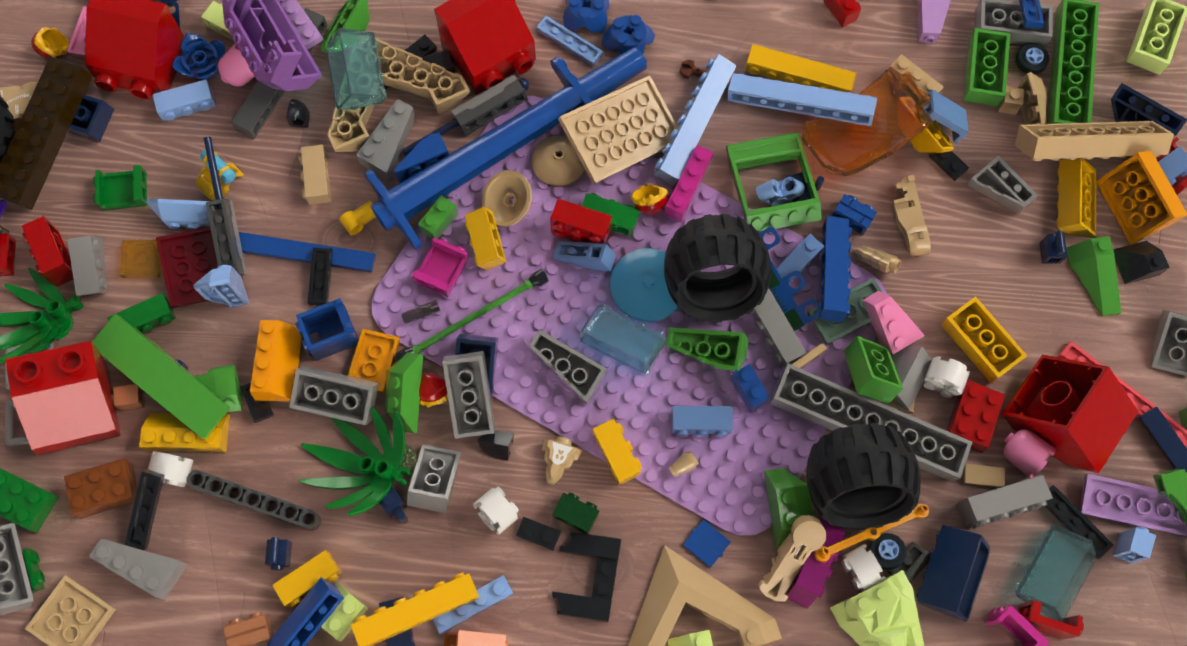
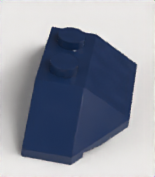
M1123 83L1120 84L1111 97L1115 122L1153 121L1176 136L1187 121L1183 116Z

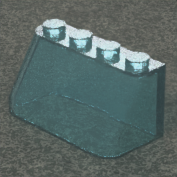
M340 28L328 43L327 57L337 109L349 110L383 103L386 99L387 93L383 84L384 76L381 73V60L378 56V44L375 40L374 32Z
M607 304L597 306L580 332V342L648 376L667 339L660 330H652L645 323L630 319V316L620 312L619 314L613 311V308Z
M1052 524L1050 530H1046L1044 533L1042 545L1036 548L1032 563L1026 566L1025 576L1022 581H1018L1015 587L1017 597L1024 602L1032 600L1042 602L1040 612L1051 619L1063 622L1095 562L1096 551L1092 540Z

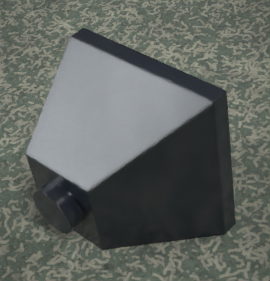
M1148 241L1113 249L1115 262L1125 284L1159 276L1170 268L1163 251Z

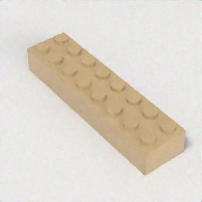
M1153 121L1019 125L1015 146L1022 153L1031 157L1030 159L1033 161H1042V159L1058 161L1061 158L1076 160V158L1091 160L1093 157L1109 159L1110 157L1126 158L1138 152L1151 150L1155 157H1159L1160 155L1169 154L1174 133Z

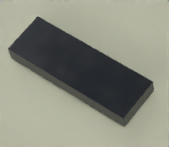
M313 247L308 304L323 305L328 303L333 258L332 248Z

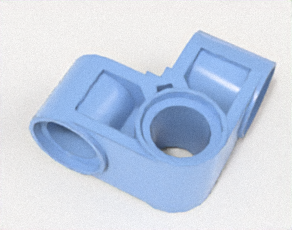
M787 177L779 182L772 179L757 186L756 193L762 202L776 206L801 196L805 188L801 181L793 177Z

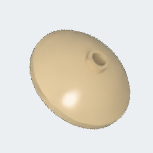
M554 135L547 137L533 151V171L542 182L550 186L563 187L571 185L580 179L585 171L567 136ZM560 153L562 156L557 157L556 154Z
M504 170L493 175L485 185L482 193V207L493 211L496 225L512 226L520 222L528 213L532 202V190L528 180L522 174L513 170Z

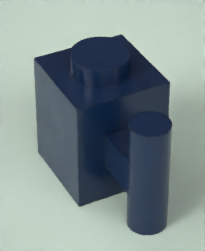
M1063 231L1048 234L1039 243L1042 264H1060L1067 258Z
M392 486L379 504L390 518L396 515L400 522L405 524L408 522V517L402 509L407 505Z
M277 537L267 539L265 564L271 567V570H283L284 567H290L292 542Z

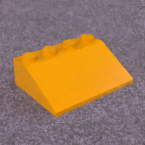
M1152 150L1136 153L1096 181L1130 245L1175 224L1187 216L1186 210Z

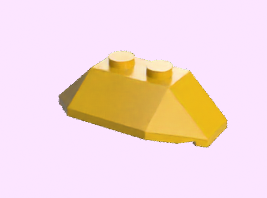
M911 96L898 99V127L901 129L902 134L913 144L914 149L918 152L931 153L953 151L954 147L950 138L935 120L928 127L921 123L920 104L916 103L915 99Z

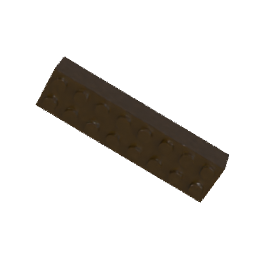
M52 56L49 57L0 164V198L27 209H33L93 77L92 74L81 67Z

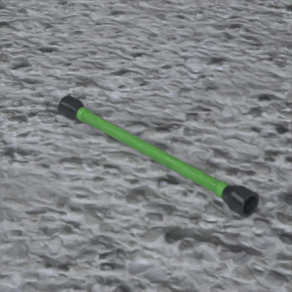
M542 268L539 269L528 280L524 281L521 286L519 285V287L513 289V291L511 290L502 295V297L500 296L494 302L492 301L483 306V308L481 307L477 312L475 311L466 316V318L464 317V319L440 331L434 337L432 336V338L430 337V339L423 341V343L404 348L395 353L399 360L406 353L420 354L421 350L423 351L430 347V345L432 346V344L445 338V336L447 337V335L449 336V334L462 328V326L464 327V325L466 326L473 322V320L490 312L496 306L498 307V305L500 306V304L509 301L515 295L517 296V294L519 295V293L527 289L542 286L549 282L547 275Z

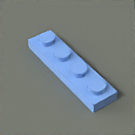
M504 575L477 589L479 595L477 600L432 619L439 633L442 634L513 595Z

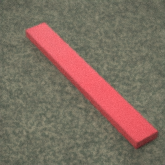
M1072 341L1058 355L1059 358L1102 365ZM1115 375L1138 410L1135 417L1138 418L1156 407ZM1160 410L1187 448V430Z

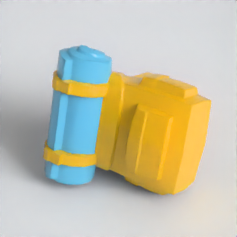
M205 149L200 154V159L203 161L205 168L201 170L195 184L205 196L214 201L215 195ZM214 152L222 195L225 197L229 191V185L234 181L235 177H243L244 174L233 163H225Z

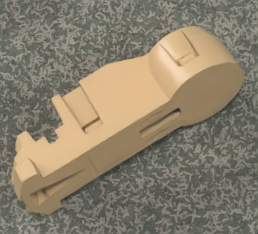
M908 175L903 177L900 183L896 184L895 195H901L902 198L893 202L892 208L895 214L897 228L905 238L908 254L911 256L927 255L931 252L929 233L925 225L915 185L914 175Z
M802 515L793 522L791 533L777 550L778 555L776 559L774 557L771 559L773 565L771 572L763 576L764 580H761L758 584L765 597L767 596L774 601L785 602L789 597L786 593L787 589L811 552L818 550L825 543L826 531L821 521L816 517Z

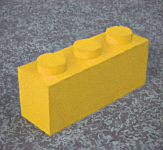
M481 207L466 214L465 226L470 234V245L474 249V260L477 266L490 270L506 263L493 211L486 207Z
M612 419L593 428L592 434L618 485H621L640 476L642 465L638 458L634 459L631 453L633 451L632 445L629 440L625 441L622 435L624 430L621 424L616 423Z
M325 550L272 586L284 606L295 608L321 577L333 583L342 572L330 552Z

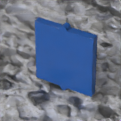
M703 519L698 527L691 531L690 537L683 546L711 568L716 560L723 556V551L731 541Z

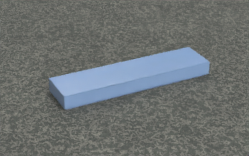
M545 16L536 26L538 33L592 67L603 55L601 49L548 16Z

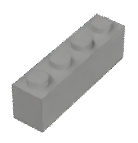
M768 288L763 302L757 305L749 315H753L756 320L755 325L757 329L762 331L765 336L766 345L774 351L776 362L784 368L787 363L792 365L806 355L807 352Z

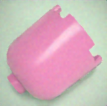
M236 43L218 61L220 78L226 84L229 83L236 87H242L255 77L253 72L250 71L245 58L242 57Z
M1028 429L1019 430L1015 434L1011 432L1004 440L1007 443L1003 452L1005 458L1029 479L1036 476L1048 463L1046 460L1049 456H1053L1057 451L1054 446Z

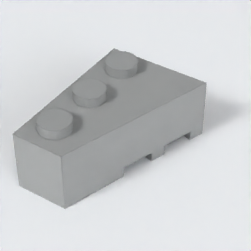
M997 156L979 171L967 184L968 187L1017 213H1021L1038 196L1000 156Z
M90 235L67 239L76 296L106 293L104 238Z

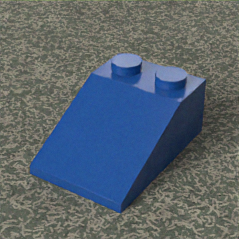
M440 133L429 134L422 139L395 168L399 184L449 155Z

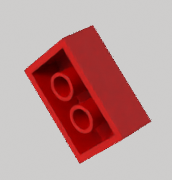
M557 199L550 218L551 233L558 238L565 237L571 239L572 242L606 244L611 232L612 216Z
M44 216L22 225L24 230L22 236L31 247L29 253L37 261L36 269L41 276L44 275L49 283L52 282L57 287L73 280L70 255L59 230Z
M967 380L963 393L957 396L946 431L971 441L970 449L982 453L989 448L1005 394Z

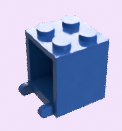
M341 298L296 315L298 322L295 325L303 338L302 344L304 349L316 361L358 344L359 339ZM318 332L321 341L314 344L311 334Z

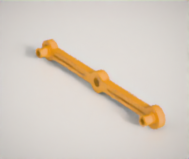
M917 504L913 508L912 513L895 523L883 525V527L867 528L864 532L832 546H822L815 550V558L819 562H826L830 559L831 555L867 539L874 541L880 537L881 533L915 518H926L929 514V508L925 504ZM870 530H874L875 535L871 534Z

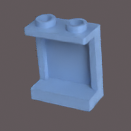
M933 89L920 100L921 123L928 127L934 120L938 121L952 130L953 142L958 143L967 136L969 131L966 109Z

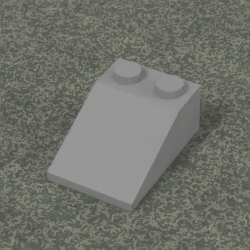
M1162 310L1156 330L1151 367L1187 376V315Z
M422 444L408 489L407 506L447 513L461 452Z

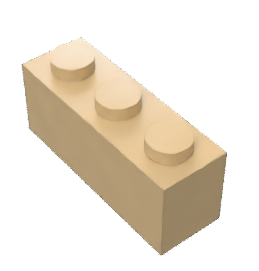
M902 54L891 64L885 76L919 103L932 89L940 94L944 86Z
M324 145L301 147L299 162L300 165H303V171H300L301 181L304 182V188H302L303 199H306L309 205L331 202L327 152Z

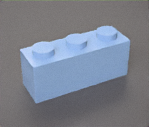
M207 80L153 94L157 114L162 121H171L177 117L189 116L195 112L207 111L216 107L212 88Z

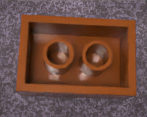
M125 458L64 476L71 515L82 519L135 502L138 487L132 462Z

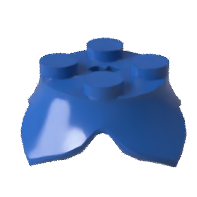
M566 0L567 6L563 14L564 27L576 30L585 26L594 33L604 32L608 19L606 10L610 7L609 0Z
M625 15L614 19L613 24L604 33L602 46L611 51L617 49L620 55L633 47H637L643 54L645 45L653 42L655 34L641 20L639 15Z
M186 33L181 43L182 55L174 59L172 67L182 75L195 78L196 81L209 79L218 74V61L225 54L224 42L212 40L208 43L200 35Z

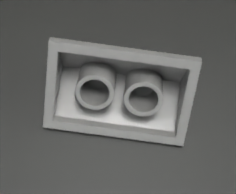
M909 345L892 355V360L903 390L892 402L906 410L910 409L918 394L932 360L925 349L917 345Z

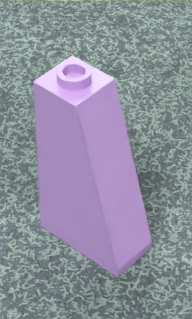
M917 0L918 42L936 43L941 34L951 0Z

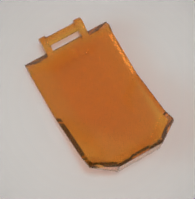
M890 69L885 70L877 80L859 93V95H869L877 98L872 126L821 117L804 122L802 141L827 173L840 176L857 174L894 154L934 122L923 109L930 102L931 98L918 87L909 72H905L898 79ZM905 84H907L908 87L913 91V93L918 97L919 100L917 102L904 88Z

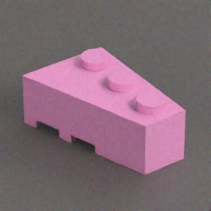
M877 291L863 299L880 345L888 347L891 354L899 352L925 336L891 296Z

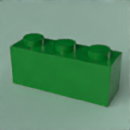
M586 193L582 203L583 207L611 215V230L632 237L639 219L640 210H637L632 205L625 206L619 204L618 201L613 199H604L595 193Z
M163 293L116 313L142 334L150 333L154 328L167 325L176 319L170 302ZM113 315L107 317L108 321L113 317Z

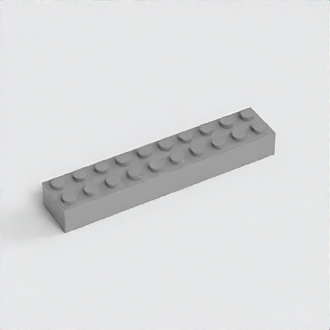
M789 363L782 369L769 403L832 431L853 424L878 423L882 426H891L906 438L914 451L920 469L950 482L961 478L972 442L871 398L862 396L857 392Z

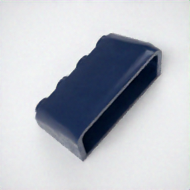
M942 525L941 530L936 534L935 548L930 552L929 566L923 573L924 581L922 587H919L917 591V601L924 606L966 622L970 617L990 554V546L984 537L980 534Z

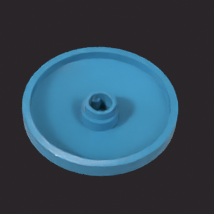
M652 248L638 249L626 254L616 263L610 278V293L618 309L631 319L641 322H656L669 317L678 309L669 294L664 277L665 252Z

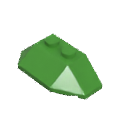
M348 0L344 3L323 37L324 40L321 43L322 47L320 49L322 52H339L353 48L357 31L364 33L370 22L368 0Z
M406 353L387 370L384 410L392 420L394 410L399 413L404 432L417 433L423 354Z
M784 468L764 471L776 551L791 533V527L796 518L802 515L813 516L811 497L807 484Z

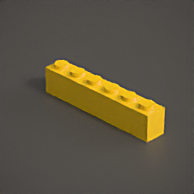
M752 44L745 71L752 75H761L771 80L775 79L782 82L833 89L841 92H851L856 77V72L755 44Z
M464 572L453 576V580L448 583L441 581L434 584V589L427 592L425 589L413 594V598L408 600L406 598L399 599L394 602V606L386 609V606L374 610V615L369 617L362 615L355 618L351 627L358 646L375 645L477 600L479 595L470 574L464 575Z

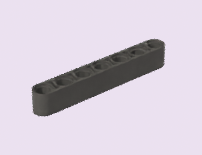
M199 470L192 471L187 476V484L198 492L307 530H316L321 524L320 516L311 509ZM198 477H202V482L199 485H195V480ZM218 483H221L220 489L217 492H214V486ZM239 490L238 497L232 498L233 491ZM258 496L257 503L250 505L251 498ZM276 502V509L270 512V504ZM295 509V515L292 518H288V511ZM313 515L315 518L314 522L306 525L307 517Z

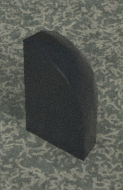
M291 99L286 119L290 127L308 128L310 112L304 103L297 99Z
M495 430L493 434L481 435L478 443L480 448L489 456L508 461L511 453L509 452V446L511 442L513 443L514 433Z

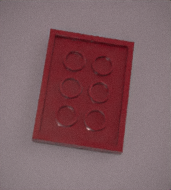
M210 226L156 237L171 309L209 301L204 299L194 289V284L209 271L218 268Z

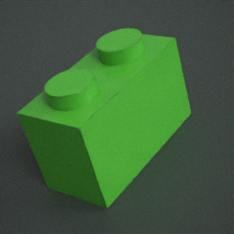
M441 195L418 223L421 233L430 239H433V237L439 239L458 215L457 206Z

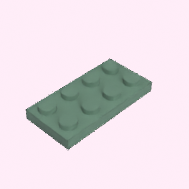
M874 278L851 289L848 300L850 313L849 316H845L843 323L821 320L819 317L812 321L825 345L871 323L863 299L877 291H881ZM817 307L808 310V316H814L817 313Z

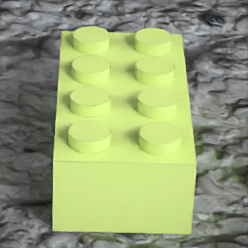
M1150 0L1145 7L1126 62L1160 75L1171 62L1187 15V6L1171 0Z

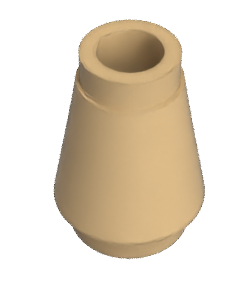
M691 451L684 452L669 467V470L676 478L695 469L699 462Z

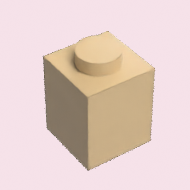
M1006 86V96L999 105L998 112L1016 115L1023 105L1024 89Z

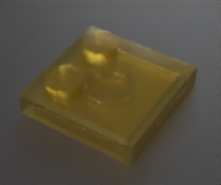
M156 239L123 240L119 276L121 278L160 277L161 260Z

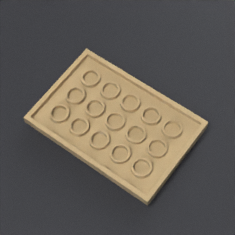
M650 75L558 118L593 185L663 151L666 144H670L672 140L669 138L675 128H678Z

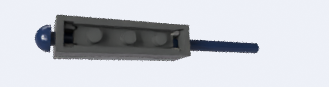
M515 75L504 79L480 95L457 106L452 110L454 119L430 134L440 133V135H443L457 126H460L465 136L527 101L528 98L525 91L529 88L528 80L525 78H519L518 80ZM426 136L403 148L402 152L404 155H408Z
M204 137L215 195L214 201L205 203L218 266H232L240 276L247 275L232 200L224 199L222 195L211 137Z

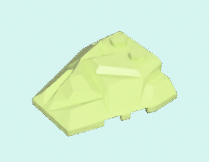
M903 570L887 577L884 581L829 607L839 626L860 646H924L914 591Z

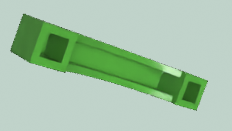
M1174 469L1153 475L1159 495H1165L1172 501L1187 526V472L1185 469Z

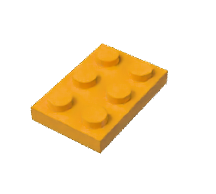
M362 328L347 376L379 383L378 392L384 394L387 370L394 363L395 353H397L401 340L400 337Z

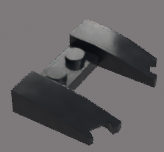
M571 532L570 536L573 538L566 547L563 545L560 547V552L598 558L592 597L552 592L553 599L558 598L561 610L557 611V614L608 623L621 539Z

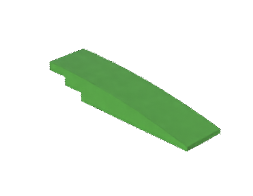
M117 314L113 315L92 341L102 356L204 440L231 408L155 342L148 339L138 329L132 327Z

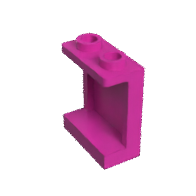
M433 237L429 252L419 270L415 269L412 278L414 283L449 297L469 259L468 254L461 246L456 245L455 247L443 238L436 239Z
M1011 605L1000 606L998 609L994 608L986 616L989 618L985 622L987 626L1001 623L1023 646H1047L1050 643Z

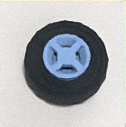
M1035 43L1024 45L1016 55L1017 67L1026 74L1030 72L1034 75L1039 74L1045 70L1049 63L1047 50Z
M883 533L870 544L869 550L877 559L881 569L892 570L898 568L906 558L904 542L899 536L892 533Z

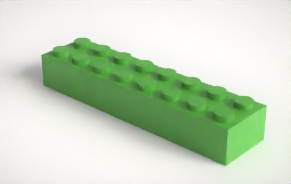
M1062 0L1056 8L1047 124L1091 123L1099 3L1084 0Z

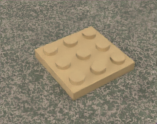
M64 575L25 630L49 646H90L116 611V608L69 576Z

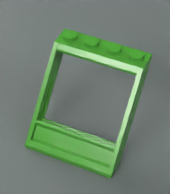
M798 132L726 145L728 163L744 220L749 225L751 224L758 232H761L768 227L777 229L822 220L820 200ZM798 159L811 199L749 210L738 170Z

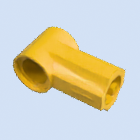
M370 200L354 211L345 212L340 217L339 221L350 235L359 233L366 223L376 217L371 209L373 203Z

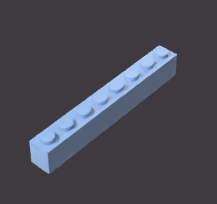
M720 54L714 59L710 58L706 64L708 69L700 76L698 81L701 83L693 90L691 94L693 98L687 102L684 108L686 110L685 114H682L678 119L677 124L679 126L671 133L669 137L672 139L670 144H666L662 151L664 153L663 157L659 158L655 164L657 169L654 175L671 186L679 181L736 67L734 63Z
M735 73L732 74L728 89L729 102L872 126L877 102L876 97L869 95H859L851 92H841L833 89H823L815 86Z

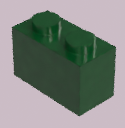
M563 492L552 516L585 534H589L599 515V510H597L595 504L588 501L585 504L579 501L577 495L570 492L567 495Z

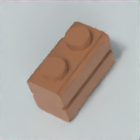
M262 612L250 614V618L243 621L242 618L230 620L229 625L223 627L227 646H255L270 641L273 637V631L269 615H262Z

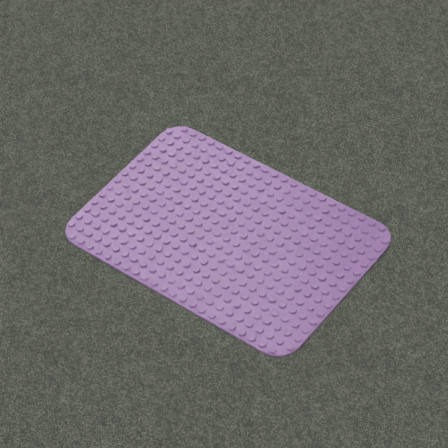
M527 96V101L489 122L480 136L542 101L543 98ZM560 123L444 196L457 206L458 215L439 238L445 239L452 246L456 247L458 245L463 247L469 259L449 297L414 283L412 275L415 269L419 270L432 246V239L421 233L418 226L415 233L420 239L422 247L415 250L408 241L377 286L373 295L372 315L378 328L385 334L400 337V344L407 348L414 345L417 346L421 342L423 343V341L430 339V337H434L440 331L464 319V317L466 318V316L473 312H477L481 307L483 308V306L492 301L494 302L500 296L502 297V295L509 291H513V289L519 287V285L521 286L524 281L528 280L534 272L542 268L549 282L542 286L527 289L519 293V295L517 294V296L515 295L509 301L500 304V306L498 305V307L496 306V308L483 316L481 315V317L479 316L473 322L466 326L464 325V327L462 326V328L449 334V336L447 335V337L445 336V338L432 344V346L430 345V347L423 351L421 350L420 354H423V357L443 368L442 361L444 357L455 355L456 338L459 334L498 338L492 397L561 437L572 440V443L605 462L606 460L592 434V429L614 419L616 423L621 424L624 430L622 435L625 441L629 440L633 448L631 453L634 459L638 458L642 465L640 476L634 479L729 533L738 536H750L769 529L772 526L764 471L784 468L800 479L807 466L813 444L819 441V438L823 436L827 428L769 404L783 367L776 362L774 358L775 353L772 348L766 345L765 336L762 331L757 329L755 325L756 320L753 315L745 314L740 316L739 319L714 323V321L703 322L698 321L692 316L688 317L678 308L672 315L663 320L641 322L623 314L615 305L610 293L612 271L616 263L623 256L643 248L657 249L666 253L668 244L675 232L680 227L685 226L688 221L704 217V215L729 214L732 217L744 219L740 203L701 182L682 222L665 216V205L659 214L653 216L640 211L632 237L611 230L606 243L616 254L611 271L592 270L553 258L558 241L572 242L571 239L565 237L558 238L551 233L550 218L557 199L582 206L586 193H595L604 199H613L618 201L619 204L635 207L631 196L642 185L647 187L650 183L665 188L668 191V201L677 185L676 183L671 186L654 175L657 169L655 164L659 159L653 156L594 185L586 170L580 179L568 186L555 187L542 182L533 171L532 154L535 147L545 138L554 135L567 136ZM558 153L556 156L561 157L562 154ZM513 170L522 174L528 180L532 190L531 206L526 216L520 222L512 226L497 225L507 262L490 270H485L478 267L475 263V252L470 245L471 238L465 226V215L482 207L484 187L493 175L500 171ZM786 227L775 229L781 240L779 244L768 250L769 257L776 269L805 239V237ZM767 232L763 237L764 242L772 244L775 241V235L772 232ZM821 254L801 273L806 281V286L791 295L797 306L812 298L816 299L820 305ZM851 262L850 268H848V272L851 273L848 288L853 289L874 278L881 291L887 294L879 279ZM713 266L703 269L701 272L722 271L734 266ZM796 277L789 284L790 287L798 288L801 284L800 278ZM808 304L805 307L806 315H808V310L816 307L814 304ZM812 321L794 331L807 353L820 344L825 345ZM872 323L825 345L827 348L825 353L803 368V370L848 389L853 379L846 362L844 350L857 336L873 342L877 335ZM669 327L744 332L749 343L747 356L741 368L751 364L770 396L768 402L749 412L730 379L735 371L720 370L667 347ZM538 330L545 332L607 368V374L588 405L531 351L529 345ZM732 406L733 431L726 437H717L716 434H708L706 437L688 434L686 437H679L677 434H672V407ZM691 451L699 464L695 466V469L675 478L669 467L684 452Z

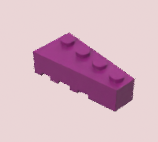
M820 519L826 531V540L823 546L829 547L845 539L846 534L843 533L845 529L831 526L826 520ZM812 551L794 578L793 583L795 584L787 592L789 596L787 599L808 609L817 597L821 598L826 588L823 585L824 581L829 579L833 570L830 568L831 563H835L839 552L831 555L830 559L826 562H819L815 558V551Z

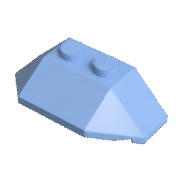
M146 199L149 207L171 230H179L180 228L195 230L210 226L205 203L209 201Z
M220 265L217 269L209 271L194 284V289L206 300L225 304V306L230 308L249 304L242 278L232 266Z

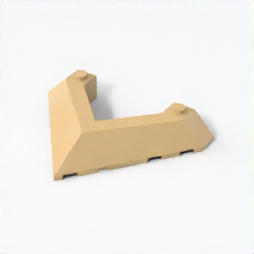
M357 31L355 45L349 58V66L345 72L339 93L340 97L334 110L331 128H329L327 135L335 152H356L360 150L369 138L365 127L383 85L431 99L438 114L456 107L470 93V90L462 75L449 72L444 67L426 62L421 57L398 47H392L375 37L371 38L363 32Z
M664 545L628 646H665L684 605L736 631L741 646H762L780 640L782 637L775 618Z

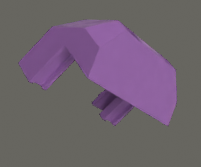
M222 0L225 27L229 30L233 41L241 51L242 57L245 58L250 71L253 72L258 81L272 89L293 91L308 89L323 76L279 0Z

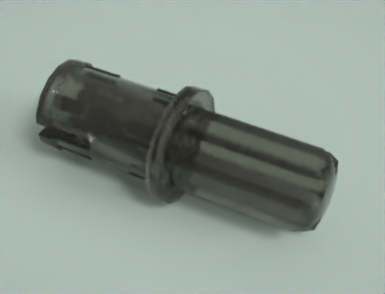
M434 300L422 306L417 305V308L402 313L401 317L403 322L407 324L420 318L425 319V316L439 312L440 308L437 306L431 309V307L438 305L437 301Z

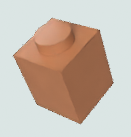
M138 385L114 387V394L111 395L113 405L120 411L145 408L144 390Z

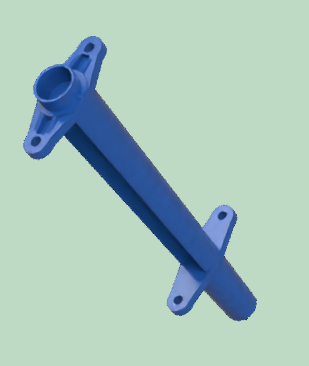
M633 47L578 79L569 71L563 58L556 57L550 61L551 66L564 88L388 191L371 169L366 171L364 175L379 201L371 205L374 215L386 231L396 226L405 235L415 250L422 247V243L407 221L408 219L435 203L441 195L443 197L559 124L558 118L606 96L647 69V60L637 47Z

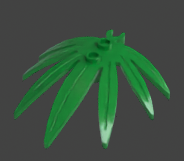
M28 268L30 275L39 289L50 300L30 290L5 283L4 286L17 298L33 307L44 310L0 313V327L26 325L0 336V350L23 344L1 356L0 363L6 362L5 359L21 356L27 352L29 354L40 352L54 340L58 341L69 334L74 324L71 312L81 310L84 307L80 302L81 299L73 295L66 302L60 291L32 268Z
M371 406L376 432L384 451L383 455L360 431L347 422L336 418L331 419L340 431L368 456L362 457L354 453L325 446L301 444L304 449L325 463L345 472L362 475L363 477L299 479V482L313 487L335 490L368 486L325 505L328 509H335L362 501L347 513L350 517L363 513L378 504L387 495L394 480L402 485H406L407 482L402 477L405 474L411 475V472L407 468H400L405 454V432L401 417L396 410H394L392 443L385 422L376 409Z

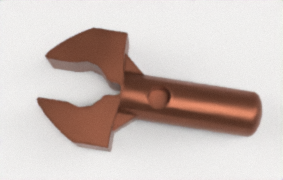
M689 59L681 64L682 67H688L689 70L680 68L679 72L684 78L689 79L692 75L701 76L706 70L696 68L694 65L695 61Z

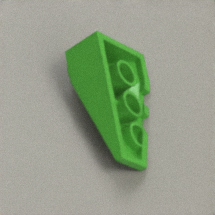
M1110 237L1091 238L1066 247L1069 267L1079 277L1080 284L1085 286L1090 294L1089 298L1100 315L1121 314L1115 255Z
M669 327L666 346L720 370L739 371L747 356L749 340L744 332Z
M235 365L215 367L206 374L195 376L231 407L228 412L240 411L242 409L244 395L240 387Z

